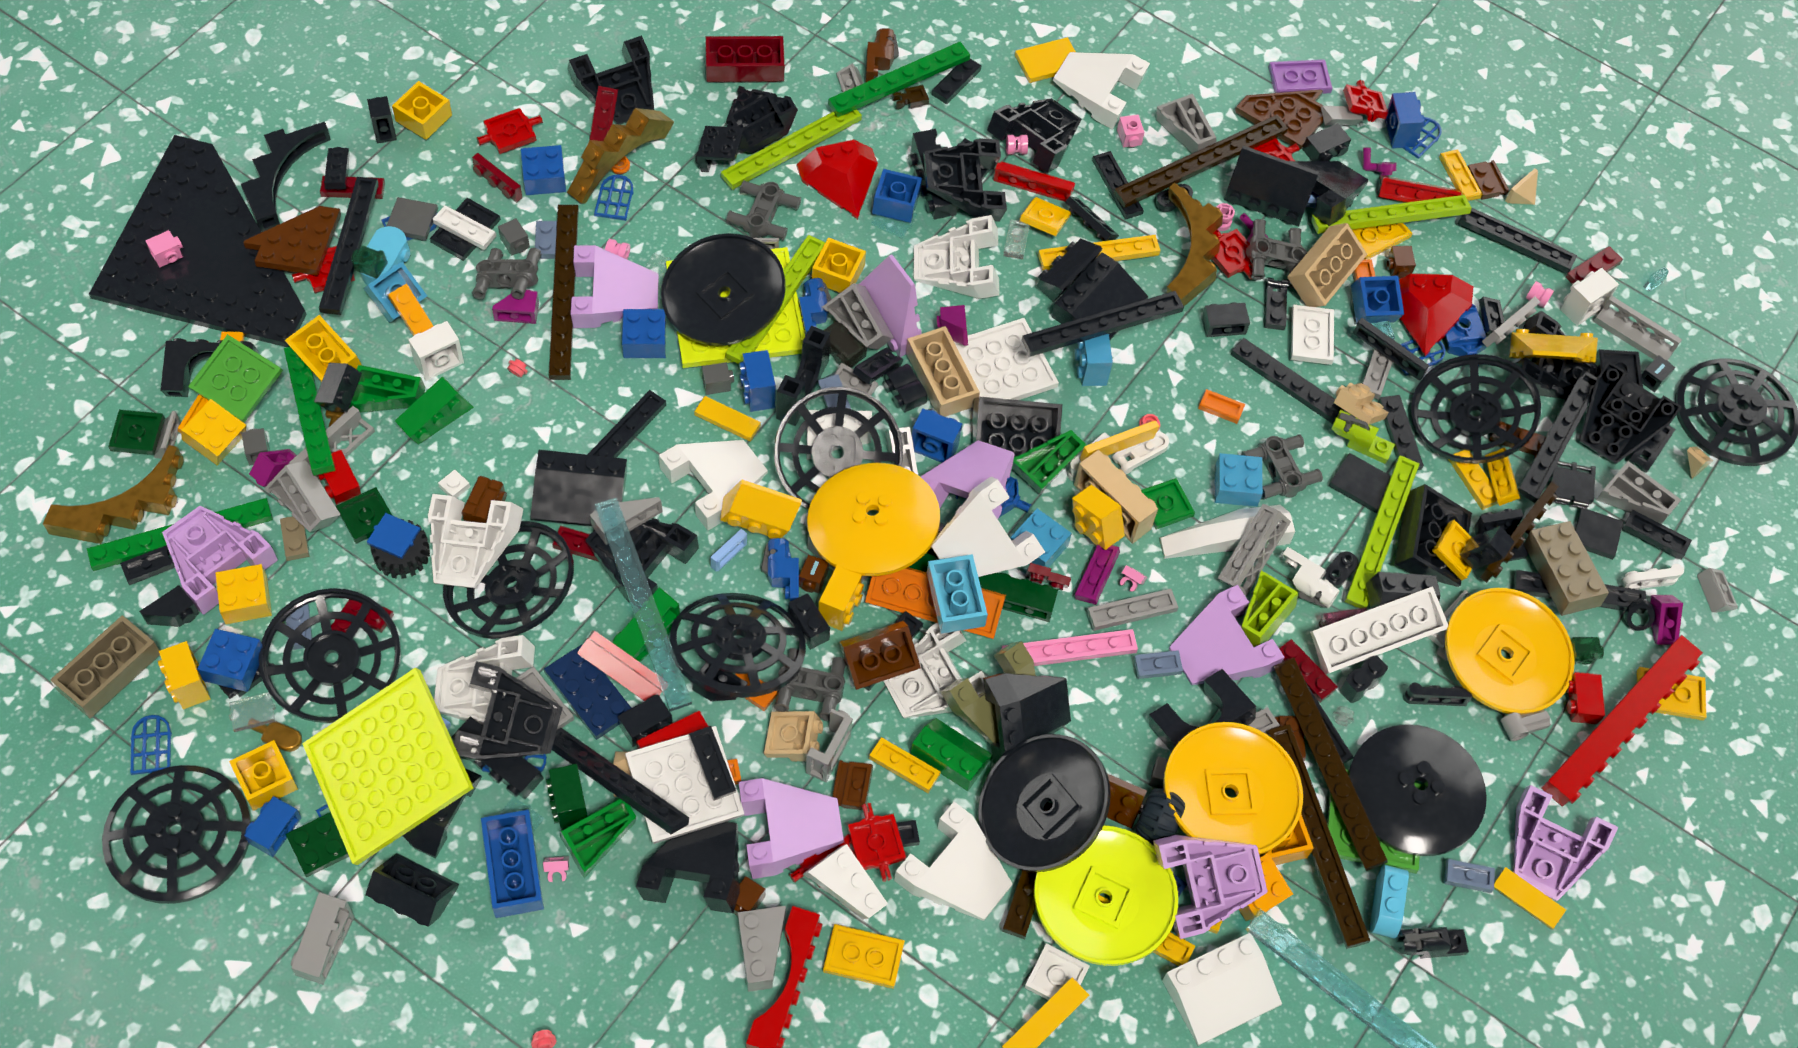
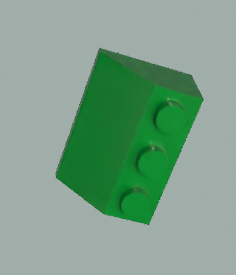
M937 718L924 726L913 741L910 753L939 770L943 776L966 791H969L992 759V753Z

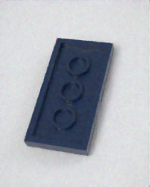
M581 644L544 668V673L597 740L619 725L618 716L630 710L631 706L604 672L577 654L582 646Z

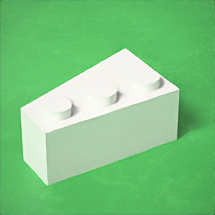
M809 410V412H810L811 414H813V413L819 411V410ZM857 411L868 420L872 417V411ZM836 413L824 415L816 419V421L823 430L833 427ZM844 415L843 427L854 432L863 425L854 417ZM808 426L807 445L812 446L813 440L817 435ZM869 431L860 438L862 445L871 443ZM833 447L831 453H833L834 450L841 449V447ZM807 454V460L811 459V454Z
M847 844L839 847L803 873L805 877L810 878L821 889L839 900L842 905L862 920L870 918L888 904Z

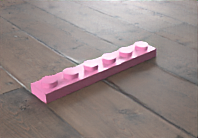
M1133 629L1023 643L1034 660V666L1137 653L1138 650Z

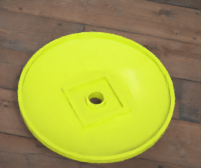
M1103 826L1093 844L1077 859L1058 869L1037 872L1034 899L1043 927L1062 949L1083 961L1104 966L1133 963L1155 951L1166 939L1174 925L1175 915H1177L1178 889L1171 868L1164 869L1158 864L1155 847L1150 842L1126 829ZM1101 893L1109 895L1111 902L1108 904L1100 902L1098 895Z

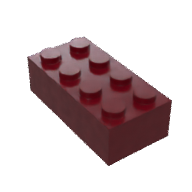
M706 36L707 82L784 81L783 36Z

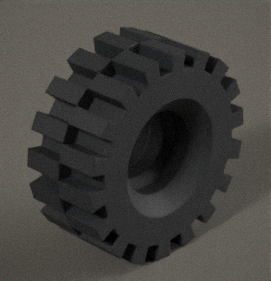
M420 530L413 541L414 545L409 547L402 559L370 546L374 562L379 571L382 570L386 576L391 573L392 578L397 579L398 575H401L402 579L407 578L406 574L409 573L412 577L416 575V569L422 571L424 569L422 563L427 565L428 557H430V547L424 530Z

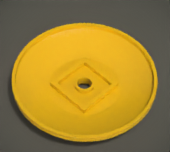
M887 463L861 464L835 474L819 488L808 510V532L816 551L832 566L836 567L839 565L851 572L862 574V576L887 575L911 566L931 548L940 527V508L931 487L916 473L901 466ZM870 510H877L879 512L874 516L867 514Z
M1508 588L1481 590L1462 601L1448 621V628L1445 633V649L1449 665L1463 688L1467 689L1476 700L1489 708L1507 714L1514 712L1520 714L1534 713L1553 705L1568 689L1569 681L1573 677L1575 664L1570 637L1554 612L1531 595ZM1501 650H1506L1510 655V659L1504 658Z
M1233 722L1207 724L1193 730L1179 741L1167 761L1163 781L1166 799H1171L1170 792H1174L1185 802V810L1181 819L1177 812L1174 813V819L1189 837L1257 845L1260 855L1280 845L1290 835L1299 820L1303 805V788L1298 770L1283 747L1258 729ZM1225 788H1232L1236 792V797H1228L1225 793ZM1169 803V807L1175 810L1174 806Z

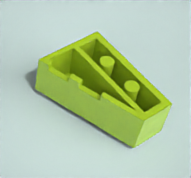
M1262 570L1241 627L1253 647L1270 639L1295 609L1298 598L1297 591Z

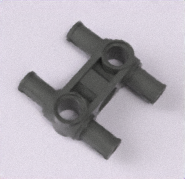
M744 180L740 193L755 196L754 204L746 216L729 211L726 223L743 227V230L748 232L752 238H762L769 235L785 240L788 228L771 224L778 207L781 205L798 210L801 197L786 194L775 182L757 185Z
M1256 219L1253 221V236L1250 239V245L1246 248V255L1252 262V279L1261 280L1265 278V265L1286 269L1288 275L1307 254L1301 245L1302 231L1300 228H1290L1288 230V243L1267 238L1265 236V220ZM1288 279V287L1294 288Z
M498 248L491 249L488 259L480 261L476 265L477 283L472 291L473 296L476 299H484L489 287H513L511 291L512 296L516 299H522L526 289L538 282L537 263L542 256L540 254L541 251L537 248H531L526 259H501L503 252Z
M1300 434L1286 439L1270 436L1265 442L1260 443L1257 448L1242 451L1241 455L1262 457V461L1265 463L1274 483L1262 486L1263 494L1261 498L1263 500L1276 495L1291 498L1296 496L1298 492L1303 491L1306 486L1322 482L1323 476L1319 469L1302 474L1289 452L1290 450L1304 447V439Z
M789 649L788 658L795 662L799 649ZM833 658L830 673L802 667L798 675L790 683L777 690L778 696L774 708L778 712H787L791 696L823 702L820 718L824 721H830L831 709L836 710V705L841 702L845 686L843 675L846 666L844 658ZM783 665L779 671V676L784 674L789 668Z

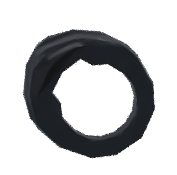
M1643 598L1632 601L1625 612L1626 623L1635 631L1648 629L1655 619V611L1652 604ZM1638 608L1646 609L1649 615L1647 623L1642 626H1636L1631 621L1633 613Z

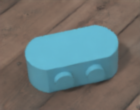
M391 226L376 230L357 262L362 280L366 285L400 262L408 261L410 248L405 234L400 229Z
M1384 864L1380 868L1375 884L1369 928L1371 933L1393 939L1398 936L1404 916L1409 879L1408 870Z

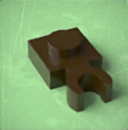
M923 85L905 88L904 93L896 92L892 98L893 101L900 100L896 102V109H901L909 104L910 108L929 104V97Z

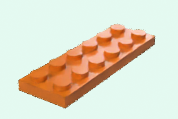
M907 567L895 573L871 577L865 600L866 603L901 613L907 611L912 616L938 623L927 572ZM981 588L988 614L985 627L964 631L994 639L1006 595Z

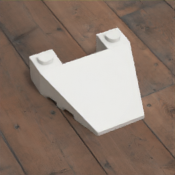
M1070 52L1054 76L1053 81L1069 96L1075 97L1082 108L1085 107L1091 112L1092 118L1113 129L1127 103L1112 95L1113 89L1119 81L1137 90L1150 63L1133 54Z
M992 215L972 218L966 221L967 224L957 229L953 227L949 229L948 233L940 237L936 235L914 245L915 281L979 299L999 296V277L994 266L979 267V249L998 246V228Z
M744 440L677 444L659 455L660 469L671 483L692 472L709 493L695 502L696 516L707 531L724 522L720 520L723 497L737 483L745 480L758 484L768 473V470Z
M989 477L972 489L967 500L958 508L955 516L946 524L931 545L939 560L973 554L978 577L1026 566L1044 554L1045 551L1034 534L1028 531L1023 532L1011 541L992 512L993 509L1010 497L999 480L993 477Z
M432 494L428 522L431 523L432 533L430 535V543L433 545V555H431L434 583L476 588L519 531L523 508L512 502L491 500L487 523L461 521L465 502L453 496Z
M934 624L926 631L927 634L921 641L914 645L921 668L884 680L904 719L952 712L940 692L955 681L962 679L948 654L949 651L967 641L962 631L941 634L939 624ZM982 671L969 678L978 695L984 692L983 678L987 677Z
M523 635L501 638L495 641L496 644L486 649L484 647L479 648L471 656L466 658L462 656L437 669L434 697L439 712L464 721L471 716L483 726L492 693L469 687L476 661L498 666L512 675V670L533 667L535 646Z
M953 802L941 816L938 824V829L952 839L950 844L930 868L910 853L896 870L894 881L914 896L927 898L936 904L954 908L955 911L984 921L1013 884L997 856L986 844V837L973 815Z

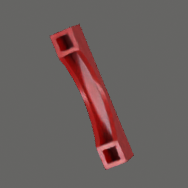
M792 906L785 927V938L791 955L789 979L775 1004L753 1021L746 1042V1048H783L785 1038L782 1037L784 1028H790L793 1015L789 1013L792 1005L797 1006L801 993L797 989L800 982H805L808 969L805 968L807 959L812 960L816 946L812 945L814 937L819 938L823 924L819 923L820 914Z

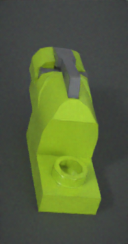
M1340 410L1331 429L1337 435L1350 440L1347 445L1348 448L1384 464L1387 463L1395 444L1376 436L1379 428L1371 424L1368 425L1367 422Z

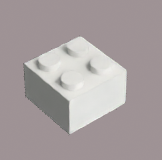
M1603 268L1595 273L1591 271L1583 281L1580 282L1578 280L1570 287L1571 292L1563 299L1564 304L1560 310L1578 326L1603 309L1619 284Z
M447 321L437 324L427 331L415 334L412 338L408 339L414 363L425 381L464 363L459 339Z

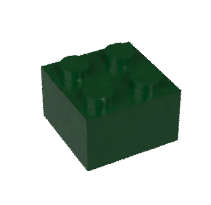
M577 764L550 769V778L546 779L554 823L560 824L561 831L588 817Z

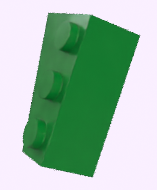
M1070 430L1018 457H1014L1012 469L1040 494L1083 451L1087 444Z

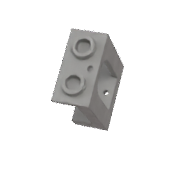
M831 709L829 730L836 734L825 754L812 747L810 748L806 760L807 774L827 783L851 738L853 718L848 713Z

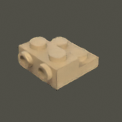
M1349 383L1347 387L1341 385L1335 394L1337 396L1334 401L1336 405L1356 418L1367 422L1368 425L1384 420L1389 413L1383 409L1384 407L1380 403L1372 402L1375 394L1370 391L1368 386L1362 383L1355 385Z
M814 711L771 712L764 755L767 758H789L791 761H806L811 747L818 751L820 750L817 737L818 734L823 732L822 720Z

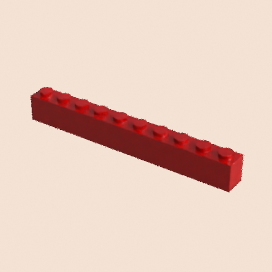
M1681 635L1541 789L1553 795L1552 798L1562 807L1568 802L1573 804L1581 796V793L1578 791L1582 787L1586 789L1595 780L1592 775L1595 772L1600 774L1608 766L1606 760L1609 757L1613 759L1622 750L1619 745L1622 742L1627 744L1635 735L1632 731L1636 727L1640 729L1648 721L1646 715L1648 713L1653 715L1661 707L1659 701L1662 698L1666 700L1675 691L1672 689L1673 685L1679 686L1687 678V675L1684 673L1687 670L1693 671L1700 663L1698 658L1703 652Z

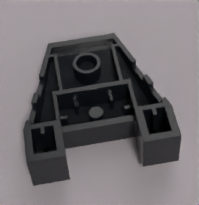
M642 35L623 42L622 52L626 59V64L596 74L588 54L570 59L568 63V71L575 87L594 104L596 102L598 86L618 90L613 122L618 125L627 123L635 108L654 110L650 53Z
M1050 98L1033 101L1030 105L1019 103L1017 107L1005 105L997 109L992 115L987 131L1001 141L1006 139L1007 135H1014L1015 137L1027 135L1028 146L1036 151L1032 163L1037 165L1042 171L1049 173L1059 166L1082 119Z
M979 138L970 143H958L957 146L949 148L946 146L923 153L926 186L929 191L976 218L992 215L994 221L1000 222L1007 211L1005 192L983 191L981 168L994 169L1000 160L999 140Z
M1289 161L1319 172L1313 188V192L1319 195L1314 216L1328 226L1343 218L1348 207H1351L1355 197L1359 196L1368 183L1367 178L1340 161Z
M1539 311L1528 318L1523 326V329L1529 330V333L1566 336L1560 330L1562 326L1543 311ZM1524 357L1515 363L1529 374L1536 384L1540 396L1566 399L1582 370L1587 371L1596 378L1599 375L1598 366L1595 363H1577L1569 359L1533 357L1531 361ZM1510 372L1507 373L1506 379L1510 376ZM1519 378L1511 386L1520 393L1530 394L1528 388Z
M655 518L646 521L607 545L595 530L585 540L625 599L638 609H641L658 589L657 583L648 577L667 554L687 564L699 549L698 537L695 533L679 524L662 523L659 519Z
M476 661L469 687L492 694L480 736L457 730L453 743L459 757L470 761L550 754L563 707L530 688L502 668Z
M723 822L669 839L641 869L636 888L643 900L666 903L674 878L708 883L703 897L710 910L733 914L740 893L738 878V824Z

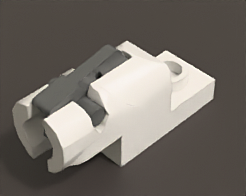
M1287 547L1283 553L1284 558H1286L1285 562L1293 568L1300 567L1292 580L1296 589L1299 590V597L1323 608H1330L1340 591L1326 578L1325 580L1322 579L1326 574V570Z

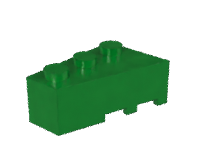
M358 365L357 370L362 375L349 409L354 406L360 413L409 408L424 394L426 387L421 377Z
M442 376L405 410L395 422L419 445L474 407Z
M659 587L622 632H619L614 637L612 643L641 662L670 634L673 622L680 614L679 603Z
M619 799L561 831V839L584 878L635 824L636 815L630 805Z

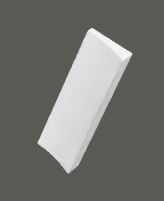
M1432 586L1311 631L1310 633L1318 654L1321 670L1328 674L1446 630L1448 623Z

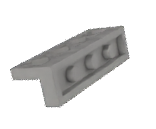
M1612 295L1593 321L1653 360L1660 355L1668 361L1682 341L1681 338ZM1612 304L1615 307H1617L1619 311H1615L1609 306ZM1629 317H1633L1637 322L1631 321ZM1646 328L1652 329L1654 333H1650ZM1664 339L1670 340L1674 343V345L1671 346L1670 344L1666 343Z
M354 406L326 429L331 453L342 450L346 458L375 432L374 428L361 418L359 410ZM359 425L366 429L360 435H353V430ZM341 441H349V446L346 449H337V444ZM305 448L289 464L306 460L310 465L307 449Z
M1262 504L1218 579L1232 587L1238 585L1243 594L1247 596L1291 521L1280 511ZM1281 520L1282 522H1281L1280 526L1278 527V529L1276 530V526H1277L1278 522ZM1269 540V544H1268V546L1265 548V544H1266V542ZM1258 558V562H1257L1256 566L1254 567V562H1255L1256 559ZM1247 577L1245 584L1243 585V587H1241L1240 585L1242 584L1243 580Z

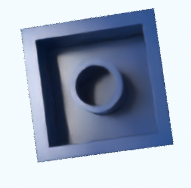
M1416 92L1392 93L1387 109L1388 115L1385 119L1392 149L1403 148L1404 146L1414 147L1417 139H1420V131L1425 125V117L1421 115V102L1417 100Z
M561 145L521 148L526 195L566 192Z
M883 169L874 196L872 214L911 223L920 195L922 178Z
M1398 276L1360 277L1351 285L1356 324L1361 318H1364L1369 323H1394L1404 315Z
M623 309V358H666V314L664 309Z
M768 350L743 353V362L739 363L741 373L739 378L741 387H744V403L749 404L750 412L774 409L776 385Z
M922 408L912 430L914 452L941 463L955 455L959 446L962 423L954 418L939 415L933 410Z
M215 629L197 670L205 682L248 692L259 667V653L262 643L260 639Z

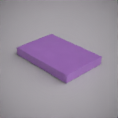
M1325 60L1278 61L1269 63L1268 67L1275 93L1319 89L1323 90L1322 94L1332 92L1333 88Z

